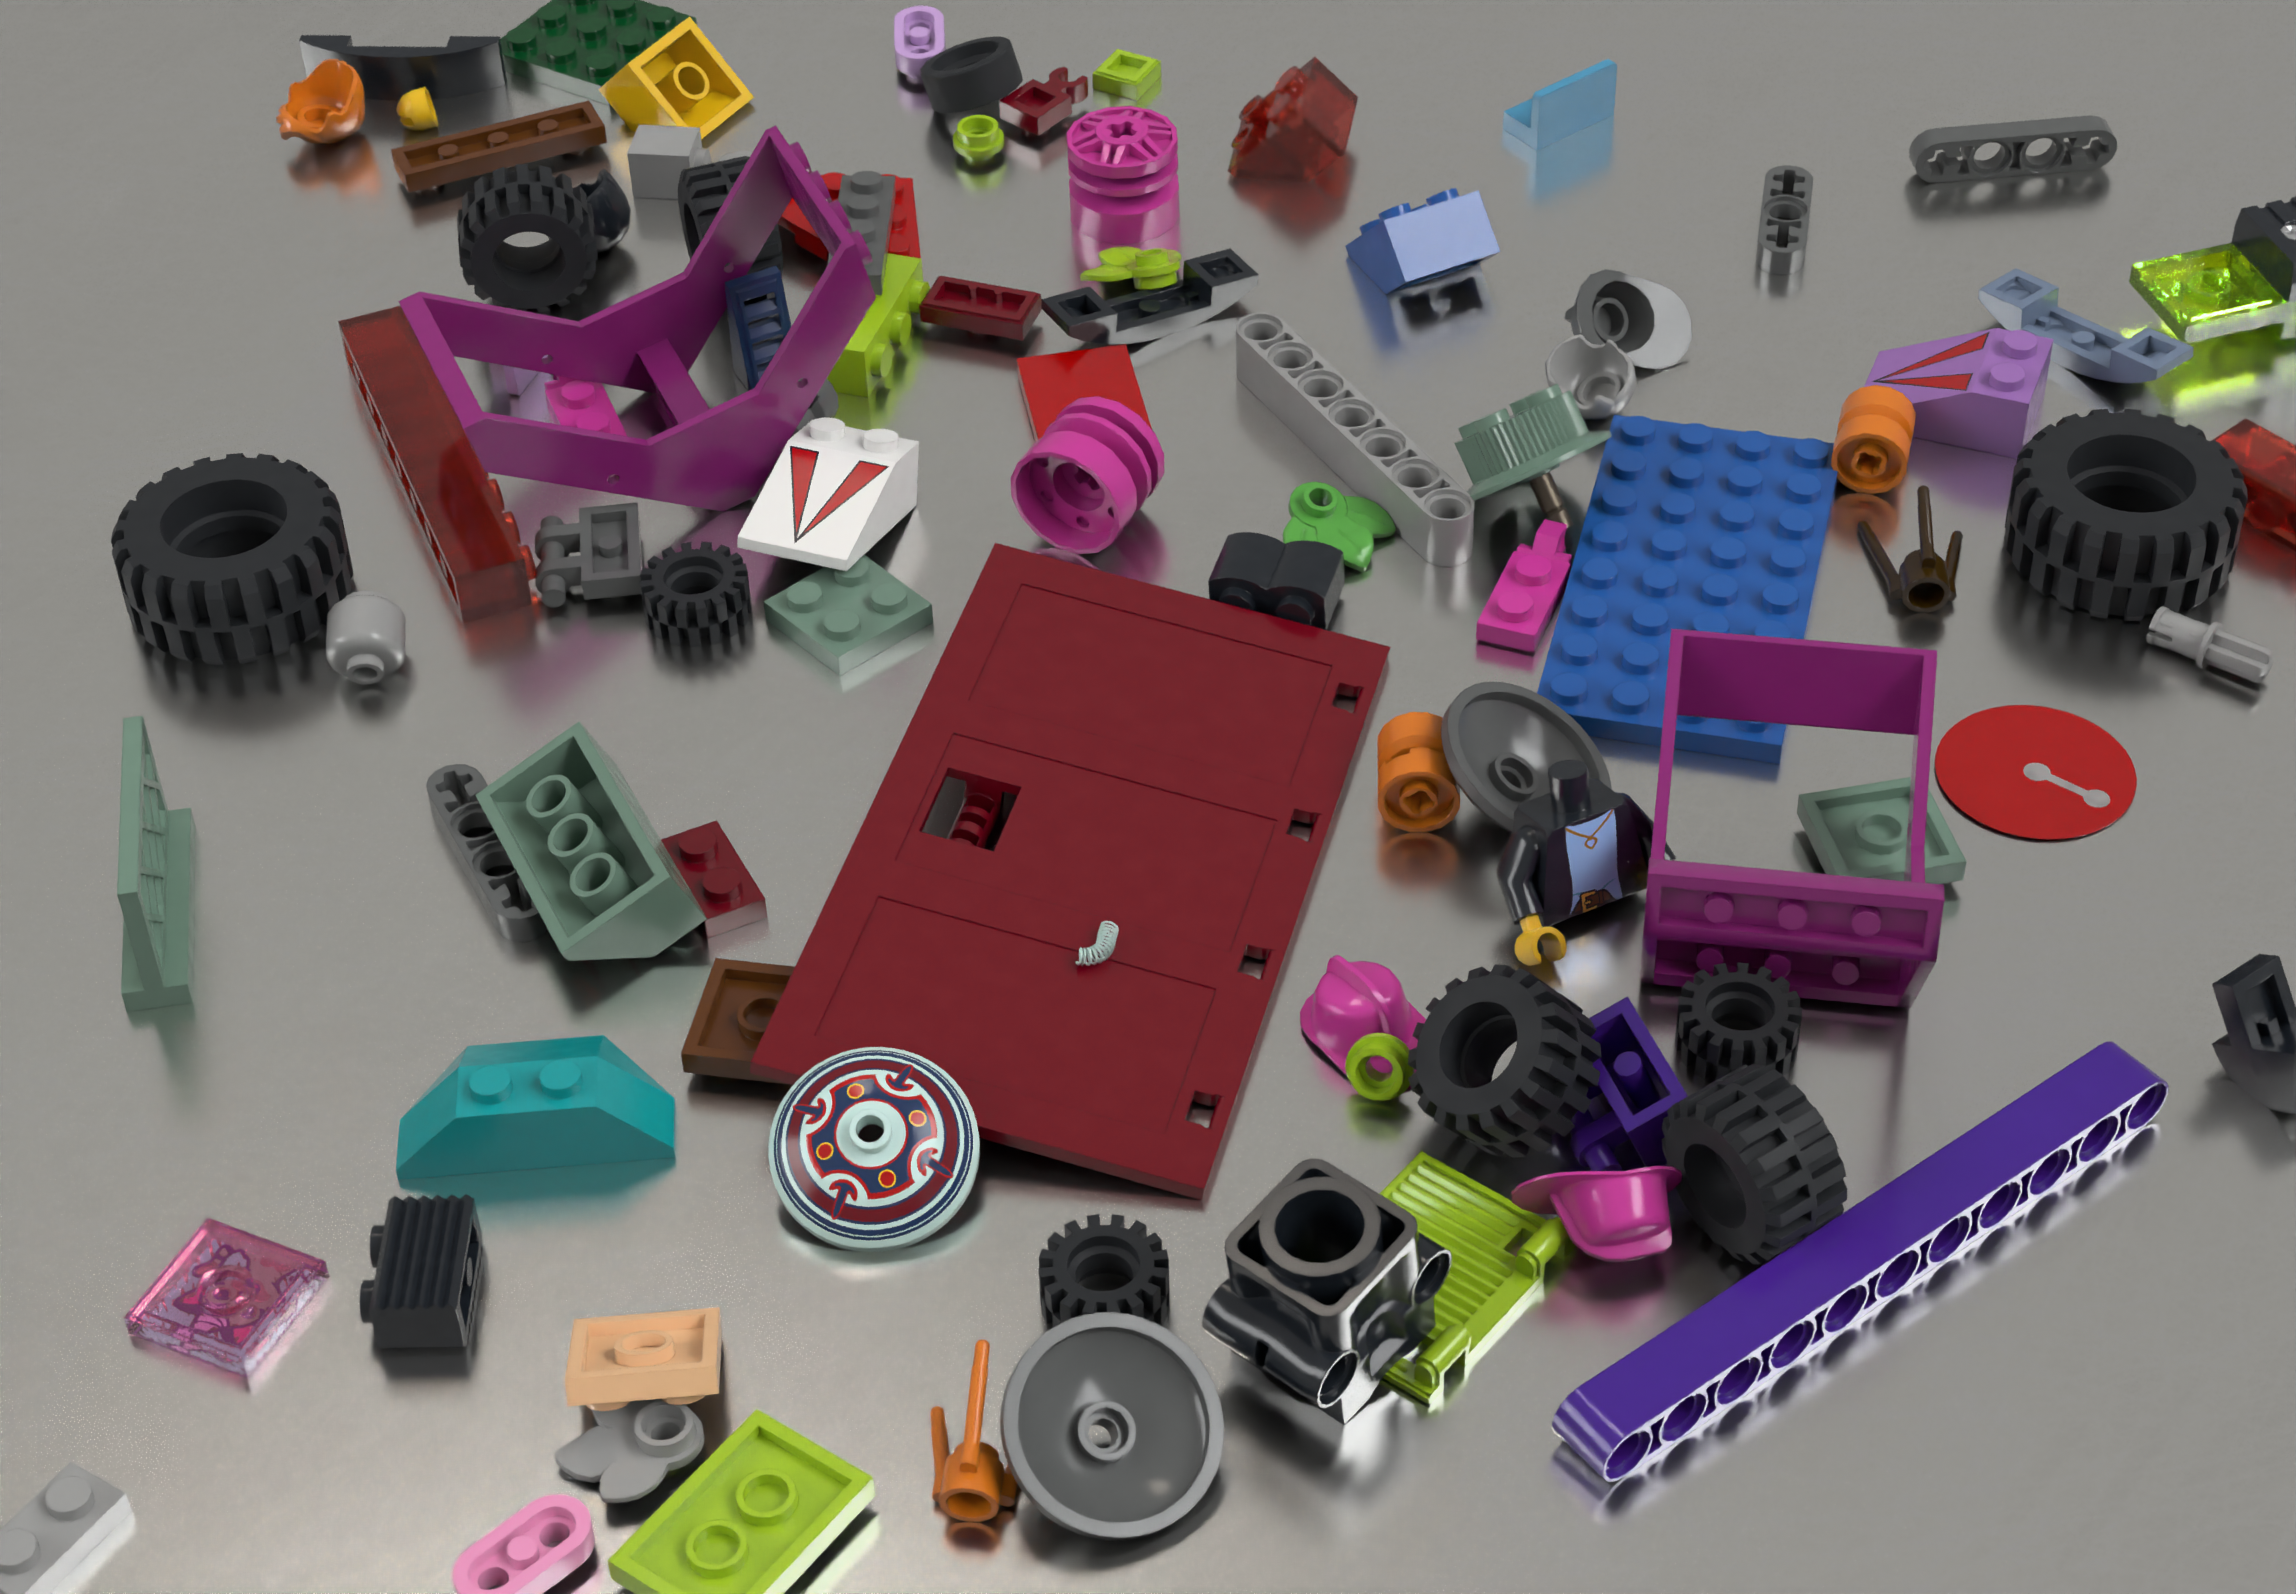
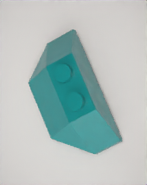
M604 1035L467 1046L400 1119L396 1159L397 1179L404 1180L676 1158L675 1098Z

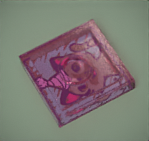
M207 1218L124 1316V1321L130 1335L249 1379L330 1276L325 1260Z

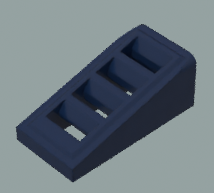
M777 266L724 282L733 370L748 391L756 387L791 328L781 271ZM767 294L766 300L744 307V301ZM769 316L768 319L748 325L749 322L756 321ZM771 338L770 341L752 346V344L758 343Z

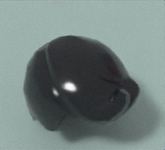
M602 169L595 183H581L578 185L586 193L587 203H591L597 254L613 249L624 238L630 226L631 208L625 193L613 176L606 169Z

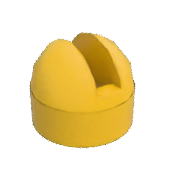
M426 87L415 89L402 95L396 112L401 117L400 121L404 127L413 131H419L438 126L436 111Z

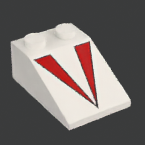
M835 418L811 420L786 443L737 537V548L847 571L917 505L919 441L899 438L896 432L889 429H871L866 431L846 427L843 421Z

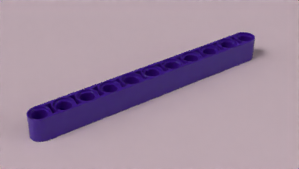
M2107 1041L2098 1045L1580 1385L1566 1397L1557 1409L1552 1422L1553 1432L1606 1481L1613 1482L1627 1476L2143 1128L2161 1109L2168 1095L2169 1085L2114 1042Z

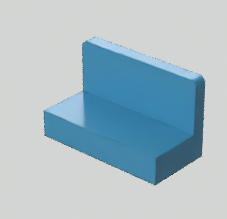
M1606 59L1536 91L1531 99L1503 111V129L1538 151L1613 116L1617 64L1610 59Z

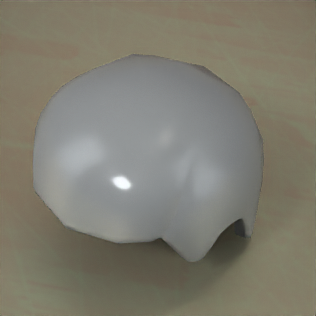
M1581 334L1574 335L1555 346L1545 362L1548 386L1550 387L1558 383L1562 393L1571 390L1584 420L1607 419L1609 416L1616 415L1629 403L1637 386L1633 360L1618 348L1612 340H1607L1602 345H1596L1587 341Z

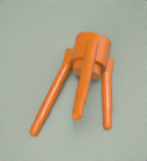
M984 1339L978 1340L975 1344L963 1443L957 1445L954 1453L951 1455L949 1452L945 1412L940 1406H935L930 1411L935 1470L931 1497L934 1501L939 1502L940 1508L947 1515L967 1522L989 1520L997 1514L999 1505H1014L1017 1482L1009 1466L1007 1465L1006 1469H1004L1003 1463L999 1460L998 1451L991 1445L980 1442L990 1350L989 1342Z

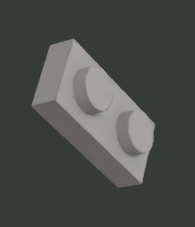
M68 1463L0 1529V1594H49L132 1512L126 1493L75 1463Z

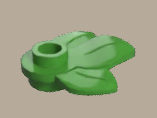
M1307 482L1295 488L1290 496L1288 510L1291 520L1283 530V542L1286 544L1293 541L1306 540L1331 545L1343 551L1344 565L1364 572L1368 568L1372 556L1373 538L1392 536L1395 533L1396 527L1391 516L1377 503L1364 497L1343 496L1340 491L1326 483Z

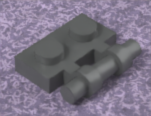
M637 502L579 508V523L563 524V521L556 516H547L542 519L540 530L535 535V554L541 560L535 571V585L542 594V601L546 606L554 608L561 606L565 602V593L568 592L571 586L582 585L584 600L598 598L616 599L623 596L641 594L639 581H641L640 573L642 571V549ZM580 552V556L568 557L570 553Z

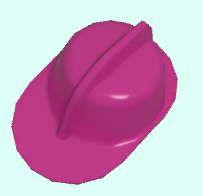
M1340 955L1330 958L1326 973L1320 979L1314 993L1306 999L1300 1011V1022L1303 1032L1345 1075H1347L1345 1068L1347 1055L1358 1039L1371 1033H1386L1400 1039L1411 1050L1416 1048L1418 1044V1039L1412 1036L1417 1023L1424 1024L1426 1021L1407 1001L1401 982L1389 968L1379 963L1368 961L1348 962ZM1382 1056L1370 1058L1372 1066L1377 1071L1388 1073L1393 1070L1391 1062Z
M1651 1166L1627 1171L1553 1173L1520 1183L1511 1191L1512 1203L1530 1212L1558 1215L1573 1244L1587 1255L1606 1262H1624L1661 1254L1670 1248L1672 1232L1667 1193L1682 1181V1173L1673 1166Z

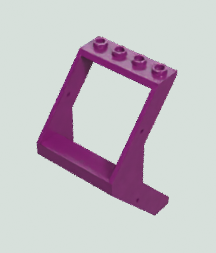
M775 125L765 130L684 272L580 321H574L421 291L398 302L485 472L724 512L755 497L876 296L865 269V265L872 263L873 260L864 238L859 230L852 232L844 209L838 200H831L829 191L820 173L817 170L812 172L800 144L796 141L789 145ZM793 197L831 254L832 259L756 387L709 409L688 372L727 308L724 282L745 276ZM454 356L655 393L674 427L645 440L482 412Z
M1671 629L1652 848L1647 879L1640 983L1683 987L1687 980L1694 983V974L1702 969L1713 977L1714 965L1725 963L1728 972H1736L1737 962L1749 963L1748 973L1757 975L1761 966L1772 970L1770 982L1773 983L1782 976L1790 983L1789 992L1797 991L1800 998L1904 1008L1912 1007L1937 961L1945 901L1944 885L1925 883L1924 846L1937 650ZM1677 715L1914 735L1904 881L1664 860Z

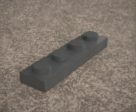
M860 171L853 175H842L838 201L846 213L852 232L859 230L868 246L873 262L865 265V269L875 295H882L896 198L895 176H882L874 171ZM829 253V257H828L827 266H828V264L830 263V261H831V259H832V256H831L830 253Z

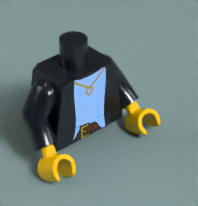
M1563 760L1552 764L1548 768L1550 793L1521 803L1514 812L1513 833L1510 835L1497 866V879L1514 925H1521L1523 931L1516 939L1514 945L1515 955L1520 962L1528 966L1541 964V955L1537 948L1538 940L1541 941L1544 954L1550 962L1564 958L1567 951L1565 938L1558 929L1548 926L1647 888L1654 822L1629 795L1614 792L1598 779H1589L1587 765L1578 760ZM1666 842L1664 860L1674 861L1676 856Z

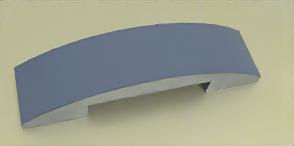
M2017 268L1979 289L1978 299L2003 327L2010 331L2024 330L2035 336L2054 339L2050 360L2064 368L2088 377L2119 383L2147 382L2160 378L2193 357L2194 347L2150 327L2127 338L2058 307L2059 287Z

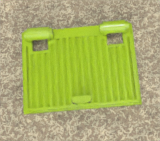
M1421 1151L1379 1194L1410 1212L1417 1221L1420 1233L1450 1250L1452 1263L1445 1282L1433 1298L1436 1326L1411 1353L1396 1362L1383 1378L1423 1402L1431 1404L1444 1390V1373L1455 1362L1465 1367L1544 1282V1266L1551 1257L1556 1255L1564 1260L1576 1245L1573 1244L1559 1217L1546 1220L1533 1212L1523 1210L1506 1197ZM1524 1237L1528 1241L1517 1251V1257L1510 1254L1509 1250ZM1422 1343L1428 1345L1429 1347L1417 1358L1416 1365L1407 1360Z

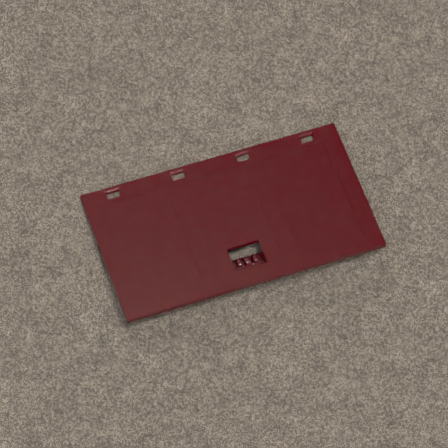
M995 543L750 1061V1073L794 1085L802 1075L815 1065L842 1052L866 1047H887L908 1051L933 1062L959 1085L973 1109L979 1138L1203 1200L1384 672L1390 647ZM1337 693L1349 697H1358L1352 713L1345 709L1333 707ZM948 776L965 781L963 803L946 839L922 831ZM1005 792L1018 795L994 851L984 849L1003 807ZM1292 820L1307 824L1313 823L1308 841L1288 835ZM1111 921L1115 923L1119 928L1114 951L1110 957L1102 961V963H1096V965L1090 964L1087 966L1084 964L1081 966L1080 964L1078 966L1075 961L1079 962V948H1087L1096 943L1101 922ZM1244 955L1260 960L1266 959L1260 979L1239 972ZM1192 1102L1215 1106L1208 1128L1186 1120Z

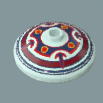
M866 1047L849 1050L827 1058L807 1071L794 1083L786 1093L774 1116L769 1136L768 1157L770 1171L778 1195L788 1212L804 1229L815 1237L839 1248L859 1252H883L901 1249L924 1240L942 1228L958 1212L968 1197L976 1178L980 1158V1139L976 1118L969 1100L954 1079L933 1062L908 1051L887 1047ZM870 1124L878 1125L883 1128L884 1133L875 1142H865L858 1137L860 1130L864 1126Z

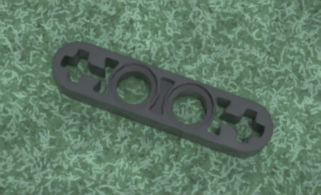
M2078 116L1934 128L1922 132L1912 141L1909 156L1916 173L1922 180L1931 183L2093 170L2106 165L2115 156L2117 140L2108 123L2099 116ZM2093 137H2098V138H2099V139L2093 140V141L2091 142L2090 148H2087V149H2083V148H2082V147H2084V146L2089 145V143H2090V141H2091V138H2093ZM2041 138L2052 140L2050 148L2043 154L2037 156L2026 154L2027 147L2035 140ZM2068 138L2070 142H2064V139ZM1994 142L2001 145L1997 154L1990 159L1977 160L1974 158L1975 152L1986 143ZM1936 150L1944 151L1937 154L1936 161L1928 162L1927 159L1933 158Z
M453 764L436 770L426 783L432 816L497 932L503 938L513 942H527L542 937L549 930L517 871L514 870L508 875L499 877L485 875L490 868L495 866H513L495 831L493 830L486 836L477 838L463 836L466 831L472 828H493L475 796L488 786L482 774L476 768L466 764ZM460 794L463 799L467 798V803L459 807L454 795ZM520 896L521 903L526 911L521 912L518 907L512 906L511 900Z

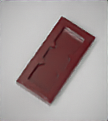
M938 276L919 306L920 322L968 330L974 334H990L1017 340H1024L1042 310L1041 294L946 276Z

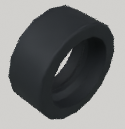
M1001 36L985 37L955 45L929 59L920 69L932 109L939 113H959L988 105L1010 94L1023 81L1010 39Z

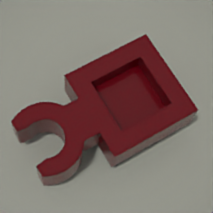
M1060 67L1050 73L1049 81L1044 84L1032 79L999 100L1000 119L1039 136L1072 114V104L1080 103L1088 97V77L1081 76L1075 81L1068 82V69Z

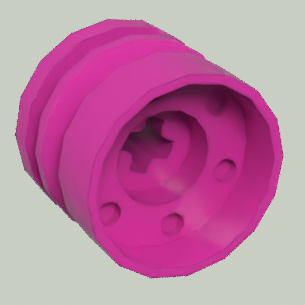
M1133 106L1107 107L1090 112L1076 120L1067 132L1068 170L1071 177L1069 180L1071 222L1078 231L1096 241L1130 244L1157 238L1173 228L1180 216L1178 175L1176 174L1178 171L1177 129L1166 116L1151 109Z
M1099 396L1078 398L1063 408L1056 420L1047 427L1043 437L1037 440L1017 463L1010 478L1012 499L1021 518L1036 535L1054 547L1075 554L1098 553L1116 540L1130 522L1134 512L1144 505L1146 499L1158 487L1165 473L1164 452L1156 434L1141 416L1120 402Z

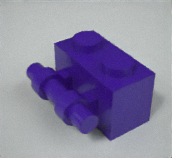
M1627 996L1589 1018L1596 1029L1591 1038L1600 1043L1602 1058L1593 1062V1067L1601 1072L1598 1086L1589 1087L1586 1097L1591 1100L1603 1093L1612 1109L1611 1112L1596 1120L1593 1119L1588 1109L1585 1114L1578 1110L1571 1119L1575 1127L1569 1132L1572 1136L1569 1142L1570 1149L1578 1163L1589 1167L1591 1171H1622L1614 1151L1616 1146L1630 1139L1645 1167L1662 1166L1667 1163L1661 1140L1664 1138L1662 1131L1663 1119L1668 1116L1667 1110L1672 1105L1688 1097Z

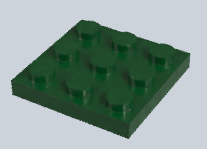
M551 0L500 39L505 72L610 105L598 89L630 61L690 15L674 11L670 7L658 6L641 0ZM690 16L697 25L696 17Z

